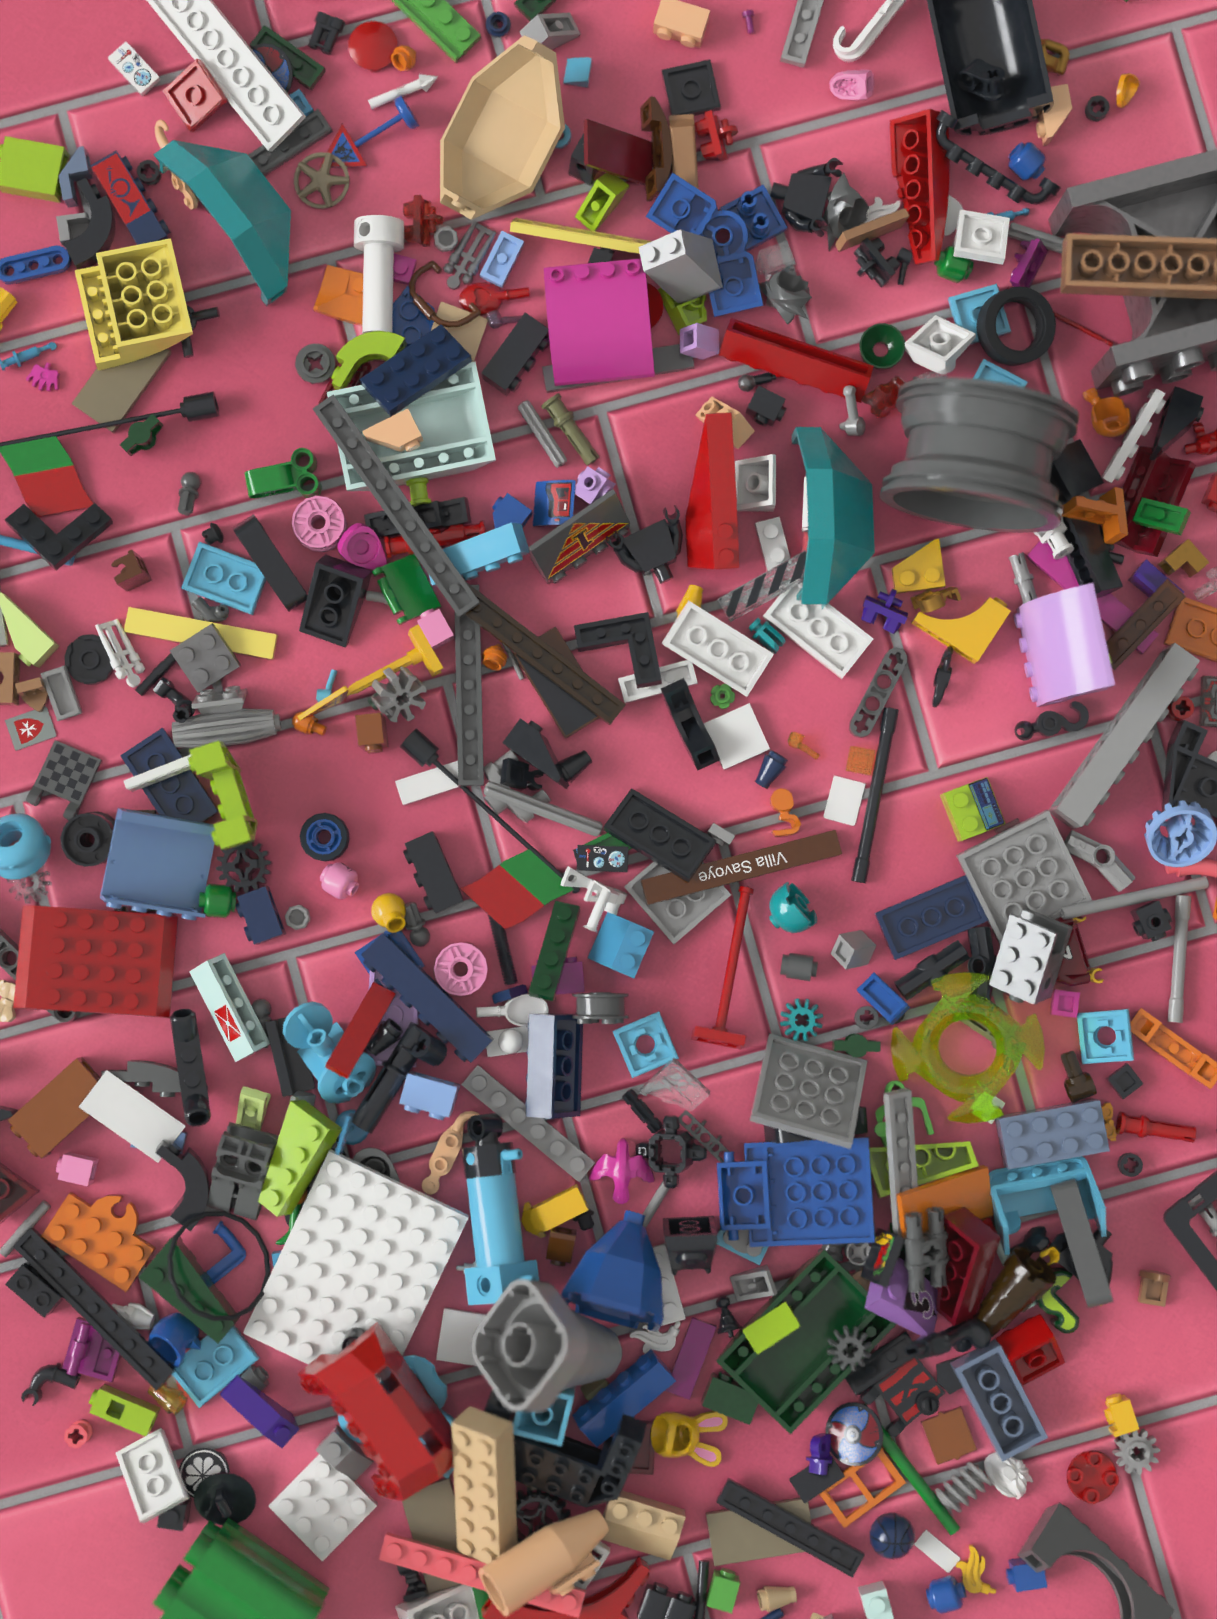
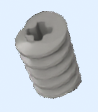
M971 1462L967 1463L969 1472L962 1468L959 1469L961 1478L955 1475L951 1476L953 1485L946 1481L943 1482L944 1492L939 1488L935 1489L938 1499L953 1517L952 1509L959 1513L962 1512L960 1503L966 1506L970 1505L968 1496L975 1500L978 1498L976 1489L985 1493L984 1483L993 1486V1483L981 1468Z

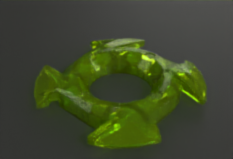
M961 972L947 974L931 980L934 991H940L942 998L920 1024L913 1043L909 1041L899 1027L895 1026L892 1030L891 1053L893 1066L899 1081L908 1080L909 1073L916 1072L944 1095L956 1101L964 1102L948 1115L947 1119L949 1121L978 1123L1004 1116L1001 1107L994 1105L992 1099L1016 1071L1021 1061L1022 1053L1031 1061L1036 1069L1041 1070L1043 1068L1045 1045L1043 1030L1036 1013L1028 1016L1026 1023L1020 1025V1023L989 999L978 994H971L987 980L988 977L985 974ZM960 1020H973L983 1024L990 1030L996 1042V1055L988 1068L982 1072L967 1075L958 1073L946 1065L940 1054L939 1041L943 1031L952 1023Z

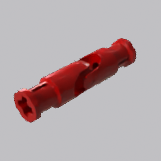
M481 520L479 524L466 526L463 524L451 525L443 531L436 528L429 529L441 548L443 546H452L486 532L484 520ZM384 536L388 559L397 554H414L402 536L393 538Z

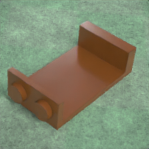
M83 1057L76 1058L8 1120L12 1125L10 1127L11 1131L17 1137L24 1138L29 1144L27 1145L28 1150L35 1157L40 1156L41 1159L51 1154L50 1151L90 1116L79 1106L101 1077Z

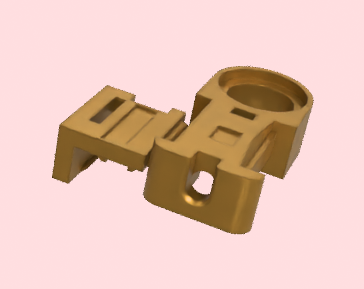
M951 586L936 592H932L930 589L910 598L914 610L920 608L921 612L924 613L932 612L945 606L946 596L952 600H962L958 588Z

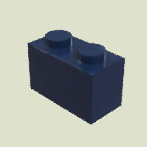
M265 886L237 896L239 902L236 903V909L239 916L245 918L247 926L244 927V931L249 942L253 940L254 945H258L286 934L270 887Z

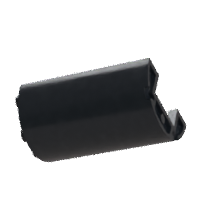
M927 0L950 113L952 117L958 120L954 127L956 133L971 135V131H978L980 135L1003 132L1038 119V113L1044 110V113H1047L1052 109L1054 100L1032 0ZM977 58L993 66L1000 67L1005 71V79L1002 81V87L1005 90L1004 97L999 101H987L976 94L967 92L959 86L957 74Z

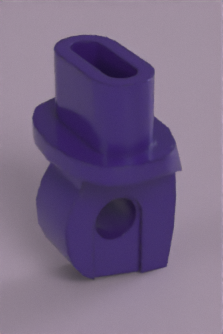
M820 1433L812 1437L810 1442L811 1456L806 1457V1460L810 1461L809 1473L827 1475L828 1463H832V1456H830L831 1434Z

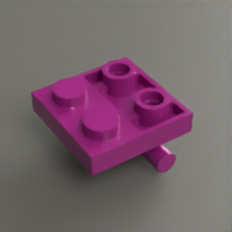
M78 1317L62 1368L66 1369L67 1374L77 1376V1373L112 1382L114 1381L121 1355L84 1318Z

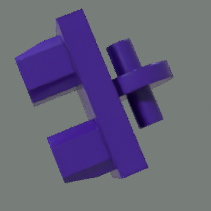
M892 588L889 595L882 591L878 594L877 598L886 601V603L866 595L863 602L864 609L861 619L874 624L878 613L887 617L883 629L895 634L901 624H905L908 613L891 606L892 604L900 608L903 603L902 600L895 598L897 590Z

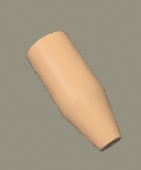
M594 1509L544 1526L479 1569L483 1586L498 1610L503 1615L508 1616L547 1589H549L551 1594L560 1593L563 1596L575 1588L573 1583L579 1579L585 1581L595 1575L594 1569L601 1564L599 1560L594 1559L591 1551L609 1532L605 1519L598 1510Z

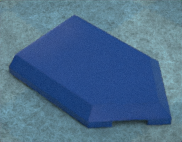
M409 286L402 291V294L393 303L392 333L404 337L407 343L406 347L429 333L434 323L433 320H428L413 303V298L409 293ZM426 302L435 311L434 307Z

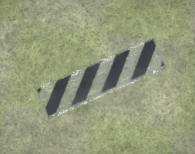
M804 550L718 598L728 620L732 622L802 583L807 551Z

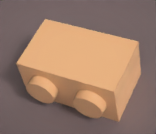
M661 0L653 24V33L664 40L674 39L680 41L686 47L693 48L696 46L700 48L709 22L710 10L679 0Z

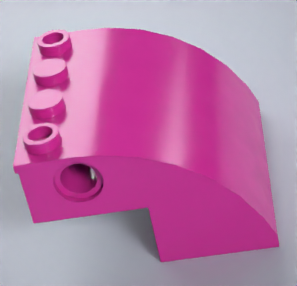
M641 258L544 268L548 331L555 386L655 377L647 277L643 271Z

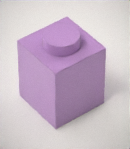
M700 323L680 329V354L701 360L719 354V329Z

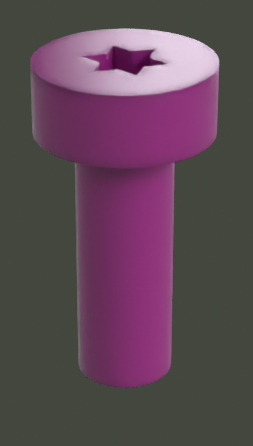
M746 10L742 12L743 18H746L748 34H753L752 16H754L753 10Z

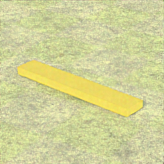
M514 218L510 226V232L640 254L638 247L652 242L521 218Z
M128 607L124 632L182 643L213 622ZM214 623L233 653L273 660L278 638L277 634Z

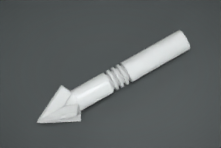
M419 74L418 80L404 85V87L401 86L402 88L399 87L397 90L393 89L369 99L371 109L394 101L400 95L406 96V94H411L420 89L427 92L438 76Z

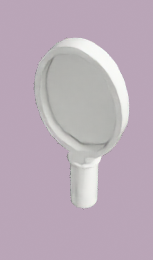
M523 994L508 1000L505 1006L476 1007V1017L505 1016L514 1025L528 1027L529 1014L548 1013L549 1009L544 999Z

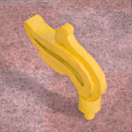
M972 1544L969 1545L970 1555L968 1561H958L956 1563V1567L962 1570V1580L966 1590L970 1593L996 1594V1589L991 1588L990 1584L984 1583L980 1579L985 1569L984 1556H981V1561L979 1562L976 1548Z

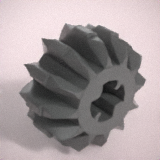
M845 1325L843 1326L844 1334L841 1335L838 1330L833 1331L837 1340L828 1339V1343L835 1347L827 1349L828 1355H835L831 1360L833 1364L841 1361V1370H845L849 1363L851 1370L855 1371L856 1362L863 1367L865 1363L861 1358L871 1357V1354L865 1349L870 1348L872 1345L869 1341H864L867 1338L865 1332L858 1335L859 1329L854 1326L851 1333H849V1329ZM847 1343H851L854 1347L850 1354L846 1350L843 1351V1349L847 1348Z

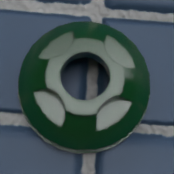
M886 323L872 325L863 333L859 343V351L865 363L873 365L874 369L885 370L895 366L901 360L905 351V340L896 327ZM878 343L886 345L888 353L883 357L875 355L873 347Z

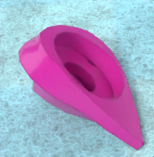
M356 523L344 531L338 541L337 548L345 560L356 566L373 570L387 565L382 544L373 529L364 523Z

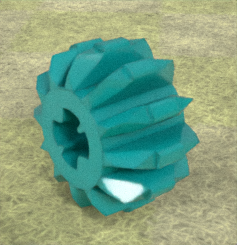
M797 998L795 999L796 1008L787 1003L785 1006L790 1010V1013L788 1014L784 1011L780 1013L781 1016L788 1018L787 1021H781L780 1026H790L785 1030L784 1034L788 1036L795 1031L793 1035V1040L795 1041L799 1039L800 1033H802L803 1041H808V1031L813 1037H816L817 1033L812 1028L814 1026L822 1028L823 1026L821 1023L815 1022V1019L823 1018V1014H813L819 1006L814 1004L808 1009L809 999H805L803 1007H801V1002ZM797 1014L807 1015L808 1019H805L807 1021L805 1026L802 1024L796 1025L795 1021H798V1019H795Z

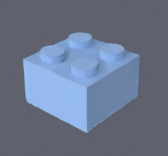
M411 1071L407 1073L399 1104L405 1105L404 1110L414 1113L424 1110L429 1112V1117L443 1120L445 1117H450L453 1113L460 1084Z

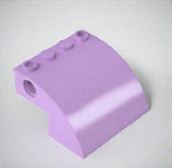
M1093 583L1036 598L1016 609L1017 613L1014 614V622L1016 628L1021 629L1022 638H1019V646L1021 652L1026 653L1027 662L1024 663L1025 674L1027 678L1031 677L1033 687L1029 688L1031 701L1036 702L1037 707L1065 702L1075 696L1104 691L1115 685Z

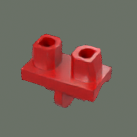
M712 110L705 112V118L695 122L696 132L700 138L707 135L711 136V142L700 145L702 156L705 160L718 158L720 161L727 160L728 155L724 139L727 146L734 144L732 137L738 133L737 126H729L728 119L721 120V128L718 116L714 115Z

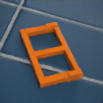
M881 1447L877 1456L895 1479L892 1484L873 1497L856 1473L865 1465L850 1466L843 1471L845 1477L819 1494L843 1528L850 1525L906 1484V1481L884 1452L883 1447ZM848 1477H851L868 1501L845 1517L828 1492Z

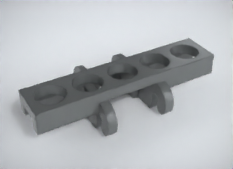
M685 1110L678 1117L679 1123L693 1135V1140L696 1138L718 1161L724 1162L719 1153L721 1151H730L719 1142L723 1136L719 1135L715 1138L704 1127L707 1122L705 1119L700 1123ZM687 1115L692 1120L689 1125L682 1121L683 1116ZM697 1124L698 1126L692 1130V1125ZM703 1133L710 1135V1140L706 1143L700 1140V1136ZM717 1144L719 1149L714 1152L712 1148Z

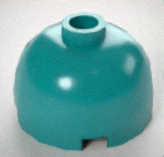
M786 882L780 886L770 899L769 909L771 915L769 918L777 929L781 927L789 933H800L817 924L818 919L814 910L809 911L806 904L810 902L807 897L793 883L789 885V882Z

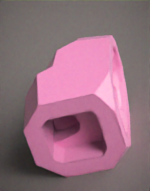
M847 70L836 73L829 82L830 90L840 99H868L873 93L874 75L871 70Z

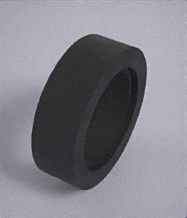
M1012 287L994 294L984 303L977 318V336L981 347L990 358L1003 365L1017 366L1038 359L1049 349L1055 336L1056 322L1051 305L1039 292L1027 287ZM1009 302H1016L1026 306L1036 321L1035 338L1031 345L1023 351L1013 350L1005 346L996 332L997 315L1000 309Z

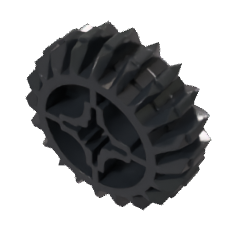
M527 1486L526 1495L521 1489L518 1490L519 1500L516 1498V1517L522 1519L521 1522L525 1523L529 1530L526 1537L517 1526V1544L544 1526L553 1524V1520L548 1518L545 1513L547 1505L556 1512L558 1521L567 1519L571 1515L570 1509H564L567 1501L557 1502L559 1497L550 1496L551 1494L543 1493L538 1489L536 1492H533L531 1486ZM539 1502V1505L534 1510H521L528 1503ZM541 1511V1523L539 1522V1525H536L533 1531L532 1518L535 1519V1516H539Z

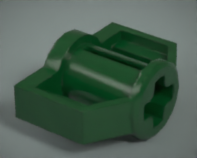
M153 414L144 422H135L129 428V436L120 446L130 456H133L140 450H150L156 444V435L164 425Z
M855 1033L846 1036L845 1039H832V1050L845 1051L850 1056L856 1058L864 1056L867 1052H880L881 1048L880 1041L867 1040L862 1035Z

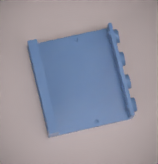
M118 808L100 899L107 902L106 906L121 909L122 905L132 906L131 910L146 913L147 909L157 910L156 914L163 916H172V913L182 914L181 918L196 920L197 917L205 918L206 914L201 911L202 907H198L199 892H204L215 845L211 833L215 831L213 824Z

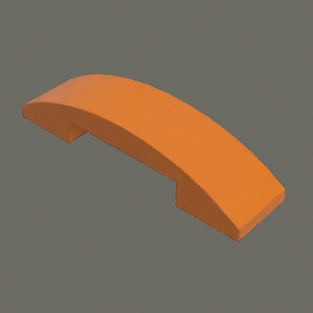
M1140 1008L1130 1021L1132 1034L1177 1068L1207 1088L1212 1089L1217 1082V1062L1205 1053H1201L1162 1025V1022Z

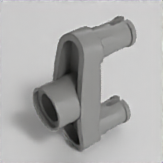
M509 750L494 763L490 762L483 767L488 781L500 784L503 759L511 758L519 761L512 750ZM543 789L532 796L548 803L551 801ZM488 796L484 797L485 801L497 815L508 808L525 823L535 817L534 813Z

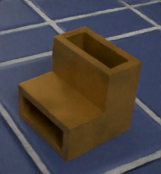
M1187 539L1158 565L1168 576L1181 567L1189 577H1192L1202 570L1209 561Z

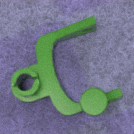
M891 1081L885 1086L884 1092L892 1091L893 1086H897L899 1089L905 1087L899 1081ZM912 1097V1107H917L921 1110L927 1135L934 1134L925 1101L919 1097ZM882 1105L875 1111L877 1125L874 1127V1132L881 1137L883 1147H887L886 1123L883 1122L885 1108Z

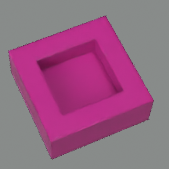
M394 253L393 281L409 285L417 260Z
M1053 989L1050 1014L1077 1018L1080 993Z

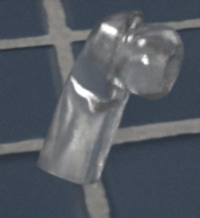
M1217 567L1206 572V576L1209 578L1208 582L1193 590L1198 601L1217 591Z

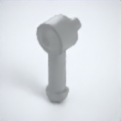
M848 385L843 389L848 418L845 422L840 423V429L845 430L849 436H862L865 431V421L862 417L858 416L855 397L856 389L854 386Z

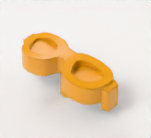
M1106 1102L1101 1108L1105 1120L1107 1138L1110 1141H1116L1117 1133L1113 1125L1114 1121L1111 1120L1113 1117V1107L1110 1102Z

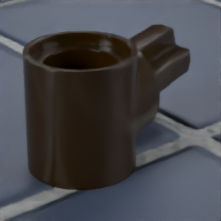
M1068 1051L1063 1053L1061 1060L1068 1076L1064 1081V1087L1070 1101L1074 1103L1097 1094L1092 1077L1089 1073L1082 1072L1075 1052Z

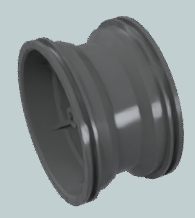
M956 377L923 378L906 382L900 386L896 408L902 414L901 424L904 434L908 438L905 460L893 465L890 474L883 478L880 498L884 503L899 511L927 520L980 530L1029 533L1049 531L1060 526L1063 505L1058 501V490L1049 481L1053 461L1058 459L1065 450L1068 439L1074 437L1077 433L1079 413L1073 406L1063 400L1036 390L980 379Z

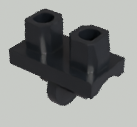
M866 238L854 251V255L858 258L856 262L861 267L857 274L859 277L867 274L871 280L875 279L882 288L896 273L895 271L899 268L900 263L892 256L885 260L881 255L885 249L884 243L879 238L871 241Z

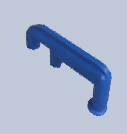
M223 1221L219 1222L213 1234H218L231 1249V1252L206 1271L213 1284L246 1258V1250L234 1234L223 1224Z

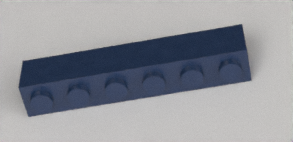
M382 933L361 955L365 958L363 964L373 973L377 970L383 976L381 981L391 991L395 988L401 994L399 999L408 1008L413 1006L420 1012L417 1015L418 1018L427 1026L432 1024L438 1030L436 1035L445 1044L450 1042L456 1048L454 1053L463 1062L466 1060L470 1063L473 1062L494 1040L386 933Z

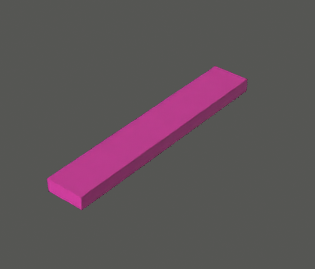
M1039 541L1026 556L1064 590L1079 586L1067 556L1055 560L1052 555L1053 551L1048 543L1042 544ZM1111 593L1097 598L1101 621L1114 632L1133 614L1129 608ZM1153 630L1135 650L1143 654L1159 634Z

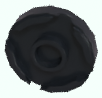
M93 634L82 635L67 647L64 656L65 665L69 674L76 681L86 685H95L107 680L114 670L110 664L111 660L99 636Z

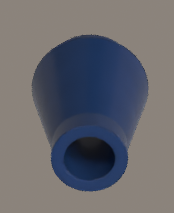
M770 750L769 754L764 756L755 782L768 789L770 784L786 769L787 766L785 765L788 760L775 751Z

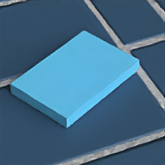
M199 542L181 589L253 616L266 583V578L255 562Z
M235 1325L219 1343L215 1342L208 1335L200 1341L201 1350H188L185 1353L184 1362L178 1368H175L174 1378L198 1408L226 1387L237 1374L243 1373L260 1358Z

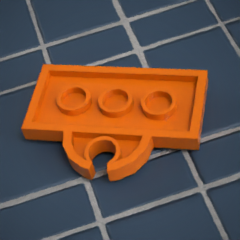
M70 1192L41 1237L127 1292L156 1249V1247L135 1234L139 1225V1214L135 1205L130 1202L126 1206L125 1215L120 1217L114 1213L113 1207L116 1203L122 1201L123 1196L107 1195L91 1205Z

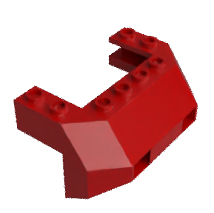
M378 1322L339 1354H321L298 1373L302 1379L300 1384L308 1394L326 1395L333 1401L331 1406L339 1416L343 1415L348 1422L346 1425L348 1431L355 1438L358 1437L363 1444L361 1446L363 1452L377 1463L376 1470L379 1474H374L371 1478L375 1483L373 1486L375 1491L382 1498L404 1501L439 1480L453 1467L451 1425ZM376 1375L380 1377V1379L382 1380V1382L391 1394H387V1392L384 1390L380 1382L375 1377ZM420 1436H421L422 1439L425 1441V1443H426L425 1445H423L422 1442L420 1441V1439H419Z

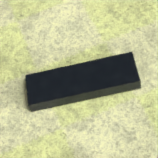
M906 1331L873 1352L870 1358H864L865 1366L862 1367L858 1364L856 1370L851 1371L845 1377L856 1396L915 1359L914 1356L907 1357L904 1351L913 1342Z

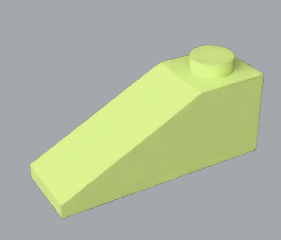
M0 592V607L14 647L21 653L18 657L27 666L30 667L33 664L40 668L60 646L7 595Z

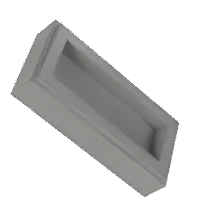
M66 665L40 673L57 721L83 713Z

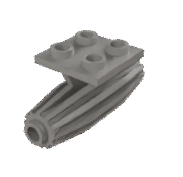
M240 686L227 687L224 692L216 693L215 689L202 690L200 695H197L191 704L192 709L197 708L201 714L189 717L184 723L172 722L173 741L175 747L197 748L219 740L225 746L246 744L277 735V729H281L280 715L275 714L273 709L242 708L248 692L247 689H240Z

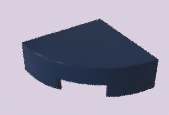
M522 984L494 993L492 995L493 1002L496 1004L527 994V987Z

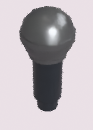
M770 372L756 376L745 374L739 378L738 386L742 391L748 392L757 385L776 380V376Z

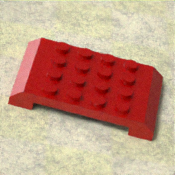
M23 906L13 1008L170 1018L178 916L49 906Z

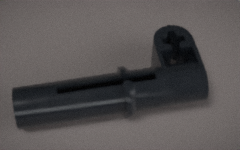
M411 1022L388 1060L382 1062L383 1068L354 1113L352 1123L372 1134L406 1080L407 1073L412 1070L417 1060L420 1059L432 1066H438L447 1055L445 1043L421 1026Z

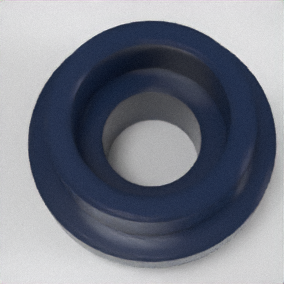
M494 12L488 16L486 29L493 37H503L510 31V19L505 13ZM495 23H502V28L496 29L494 27Z

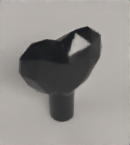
M1044 1226L1032 1228L1025 1235L1023 1242L1010 1248V1253L1018 1246L1027 1248L1034 1253L1042 1252L1049 1245V1239L1046 1237V1228Z

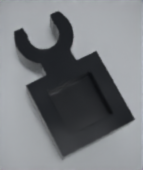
M506 758L502 762L500 784L519 790L528 788L536 791L541 789L542 785L537 784L534 777H542L544 773L539 770L530 772L529 764Z

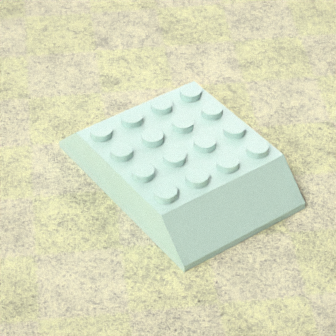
M476 361L469 363L399 411L409 409L424 441L420 442V446L410 452L406 450L399 452L367 441L398 486L406 485V481L409 479L423 477L430 480L473 471L496 461ZM362 385L327 392L328 397L334 394L364 438L363 430L390 417ZM338 446L347 491H370Z

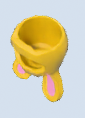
M713 1410L694 1417L677 1412L661 1413L657 1415L651 1427L652 1447L656 1453L663 1457L677 1458L689 1455L705 1466L715 1467L719 1465L722 1459L721 1452L714 1446L699 1442V1433L724 1430L728 1424L727 1416Z

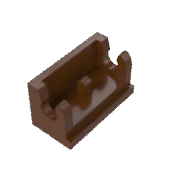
M133 550L128 551L127 555L113 561L111 565L112 567H118L120 564L126 566L122 569L121 573L114 577L116 584L125 591H130L152 581L142 557Z

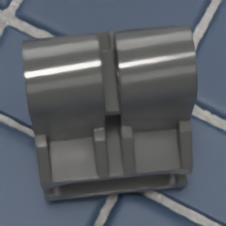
M230 1122L227 1131H224L217 1148L216 1156L218 1157L211 1174L212 1183L207 1207L230 1213L234 1200L237 1198L234 1215L256 1221L262 1207L258 1200L279 1136Z

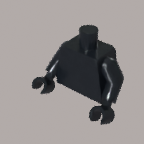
M837 158L830 159L826 164L812 166L799 170L797 173H792L788 186L773 183L770 197L784 201L781 213L785 215V219L796 231L815 232L819 237L824 235V232L819 228L821 226H828L827 222L822 218V213L832 180L830 174H833L835 177L842 175L839 169H835L836 166L843 165Z
M674 505V514L668 515L665 507L663 513L666 519L625 538L617 531H614L617 534L616 541L612 542L608 536L606 537V542L614 548L613 550L621 564L635 573L642 572L644 576L655 572L660 584L674 578L668 565L676 562V556L681 552L683 538L679 520L680 512L676 505Z

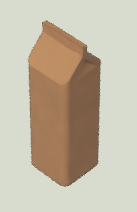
M694 114L670 115L669 130L672 142V173L699 189Z

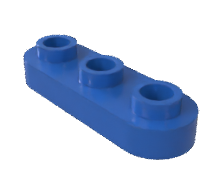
M51 246L5 257L0 260V280L6 284H16L62 273L70 267L71 257L62 246ZM58 257L63 258L62 263L55 264V260ZM38 263V268L31 270L32 264ZM14 269V273L8 276L7 271Z

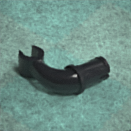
M162 677L153 691L160 697L168 698L175 705L173 718L179 723H184L195 712V709H192V701L176 690L172 682Z
M60 1363L41 1367L33 1375L30 1386L23 1392L22 1402L28 1398L29 1394L33 1393L35 1400L32 1406L37 1404L42 1398L41 1387L47 1381H50V1383L55 1381L75 1389L80 1381L81 1374L77 1373V1376L67 1374V1370L63 1369Z

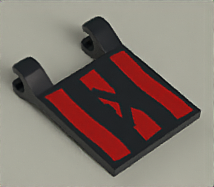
M915 1358L861 1393L860 1398L869 1405L880 1394L899 1417L886 1426V1431L889 1435L896 1437L921 1414L917 1408L919 1395L924 1392H932L939 1399L945 1392L920 1360Z

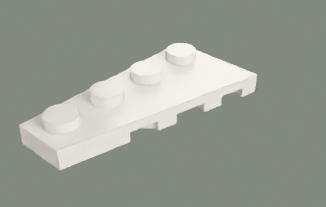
M1151 389L1147 396L1150 400L1140 408L1136 415L1135 425L1128 429L1122 441L1123 445L1116 450L1101 478L1110 483L1114 479L1117 481L1120 479L1126 469L1122 465L1127 457L1132 458L1139 447L1136 442L1140 435L1145 436L1152 426V423L1149 421L1154 412L1159 414L1166 402L1163 399L1164 392L1158 389Z

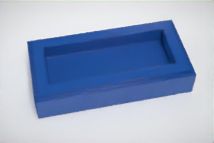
M875 972L856 989L891 1025L910 1008Z

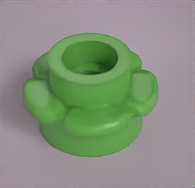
M716 685L711 690L712 696L710 700L714 706L725 709L730 706V703L734 702L735 693L732 692V688L729 685ZM720 694H724L725 697L720 698Z

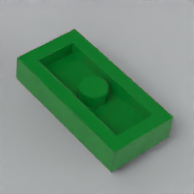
M1142 497L1133 521L1138 525L1181 536L1191 512L1187 508Z

